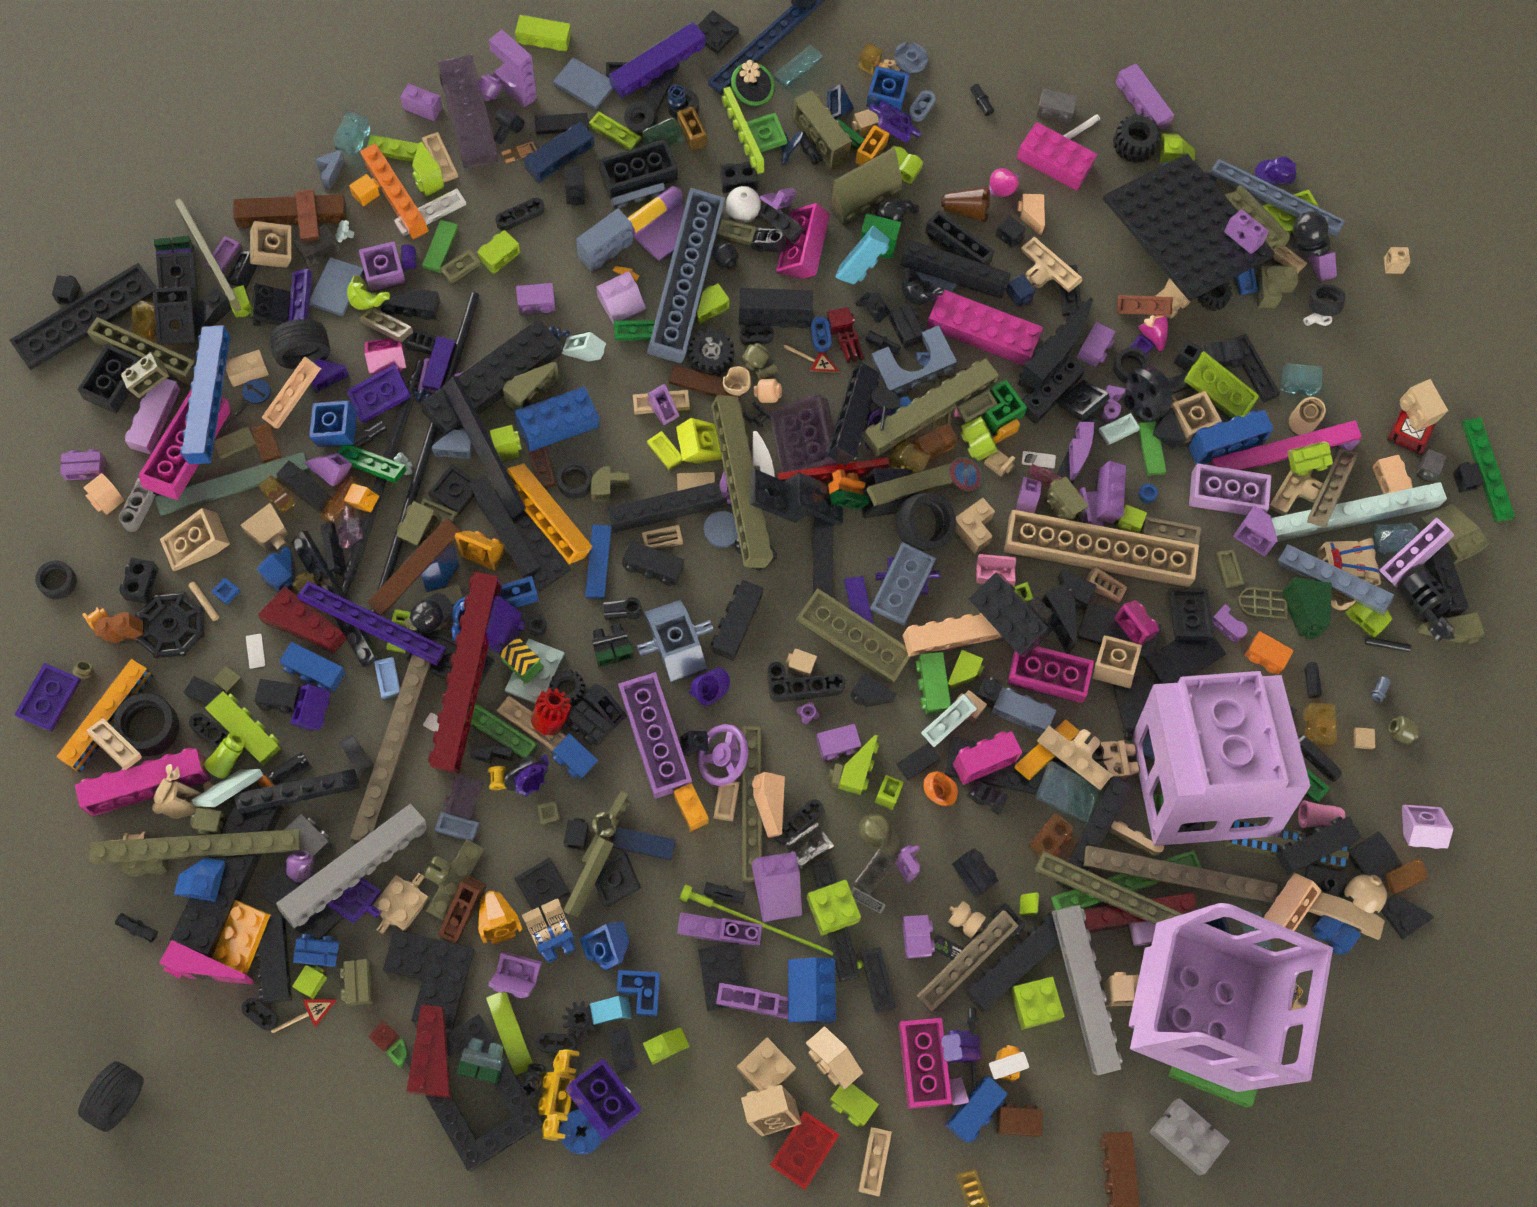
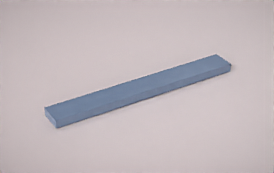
M1221 159L1217 160L1210 172V175L1236 188L1244 186L1252 196L1295 217L1308 211L1320 213L1326 218L1329 225L1328 233L1336 237L1345 223V220Z

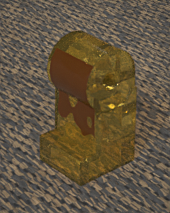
M272 475L258 485L265 497L283 514L295 505L293 499Z

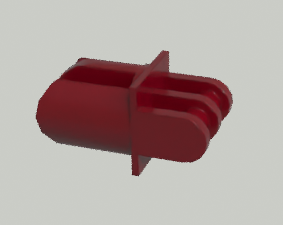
M852 329L850 332L846 330L842 334L838 332L837 339L840 350L843 351L847 364L850 363V358L852 362H856L857 355L859 360H863L864 356L858 342L859 336H857L856 330Z

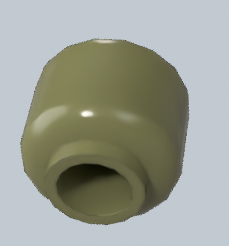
M758 343L749 345L742 356L743 362L746 363L744 367L753 372L755 369H762L769 358L768 350Z
M1399 716L1394 718L1389 724L1388 730L1394 740L1410 744L1419 737V726L1415 720Z

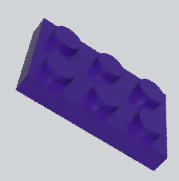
M396 364L347 390L362 423L373 419L412 397Z
M44 663L14 715L19 719L53 732L79 686L81 679Z

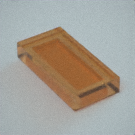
M266 423L252 428L251 431L263 463L281 458L270 424Z
M1416 859L1386 874L1390 891L1394 894L1428 878L1421 859Z

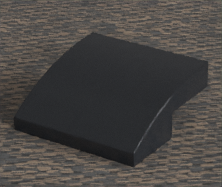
M1380 832L1375 833L1349 850V857L1355 869H1359L1362 875H1375L1382 882L1404 868L1395 851Z

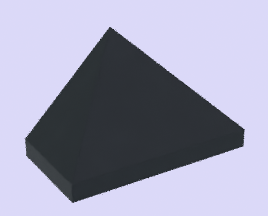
M1173 407L1170 408L1166 415L1157 419L1153 431V436L1172 449L1187 441Z

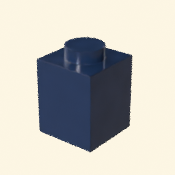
M1022 274L1008 282L1006 293L1015 305L1019 307L1023 304L1027 305L1033 300L1035 289Z

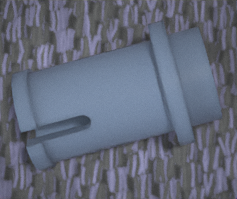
M1379 677L1375 689L1371 691V698L1374 701L1382 702L1386 699L1385 694L1391 684V680L1386 677Z

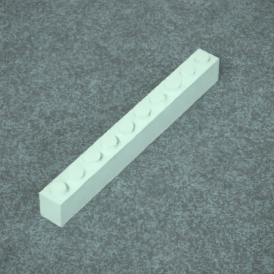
M1441 482L1336 504L1326 528L1307 523L1311 510L1271 519L1277 536V542L1438 508L1446 501L1447 497Z

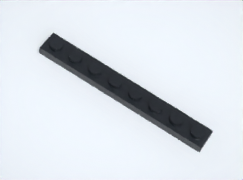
M301 531L291 543L315 585L347 600L332 572L328 570V565L309 532ZM334 617L362 667L371 665L379 657V654L366 631Z

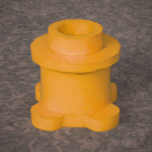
M98 607L89 615L83 613L84 618L94 631L97 620L109 617L104 608L100 610Z

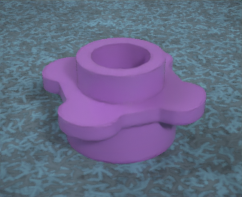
M808 702L802 707L799 706L797 708V714H800L804 724L819 718V712L816 711L813 702Z

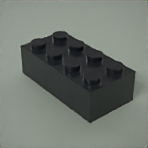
M666 139L598 159L599 172L610 200L614 197L660 183L666 184L678 180V168Z
M740 288L738 325L746 327L767 325L779 326L781 328L789 326L798 328L811 327L813 290Z
M994 573L969 598L971 603L1021 656L1026 657L1053 631L1048 623L1000 573Z

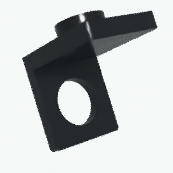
M867 292L855 303L856 306H866L876 323H880L890 314L889 308L879 293Z

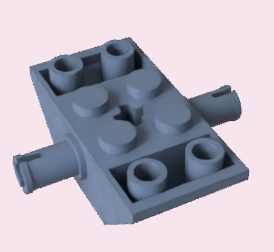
M681 600L644 612L653 640L637 645L640 657L655 651L659 652L670 682L707 670L698 636L714 632L710 620L693 625Z

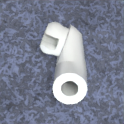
M1314 313L1304 318L1303 321L1306 326L1313 323L1326 326L1332 322V317Z

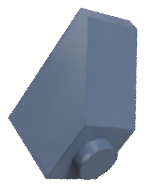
M461 428L459 430H452L432 445L434 457L472 459L473 444L465 429Z

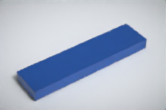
M592 525L591 545L593 547L589 553L585 598L605 599L611 526Z

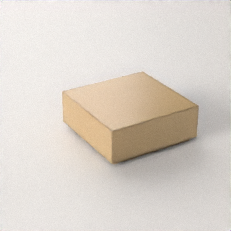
M1357 727L1353 729L1354 748H1375V729Z

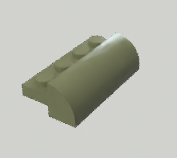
M1238 186L1235 192L1225 194L1238 211L1242 209L1269 231L1265 242L1270 247L1277 249L1286 246L1290 239V234L1244 186Z

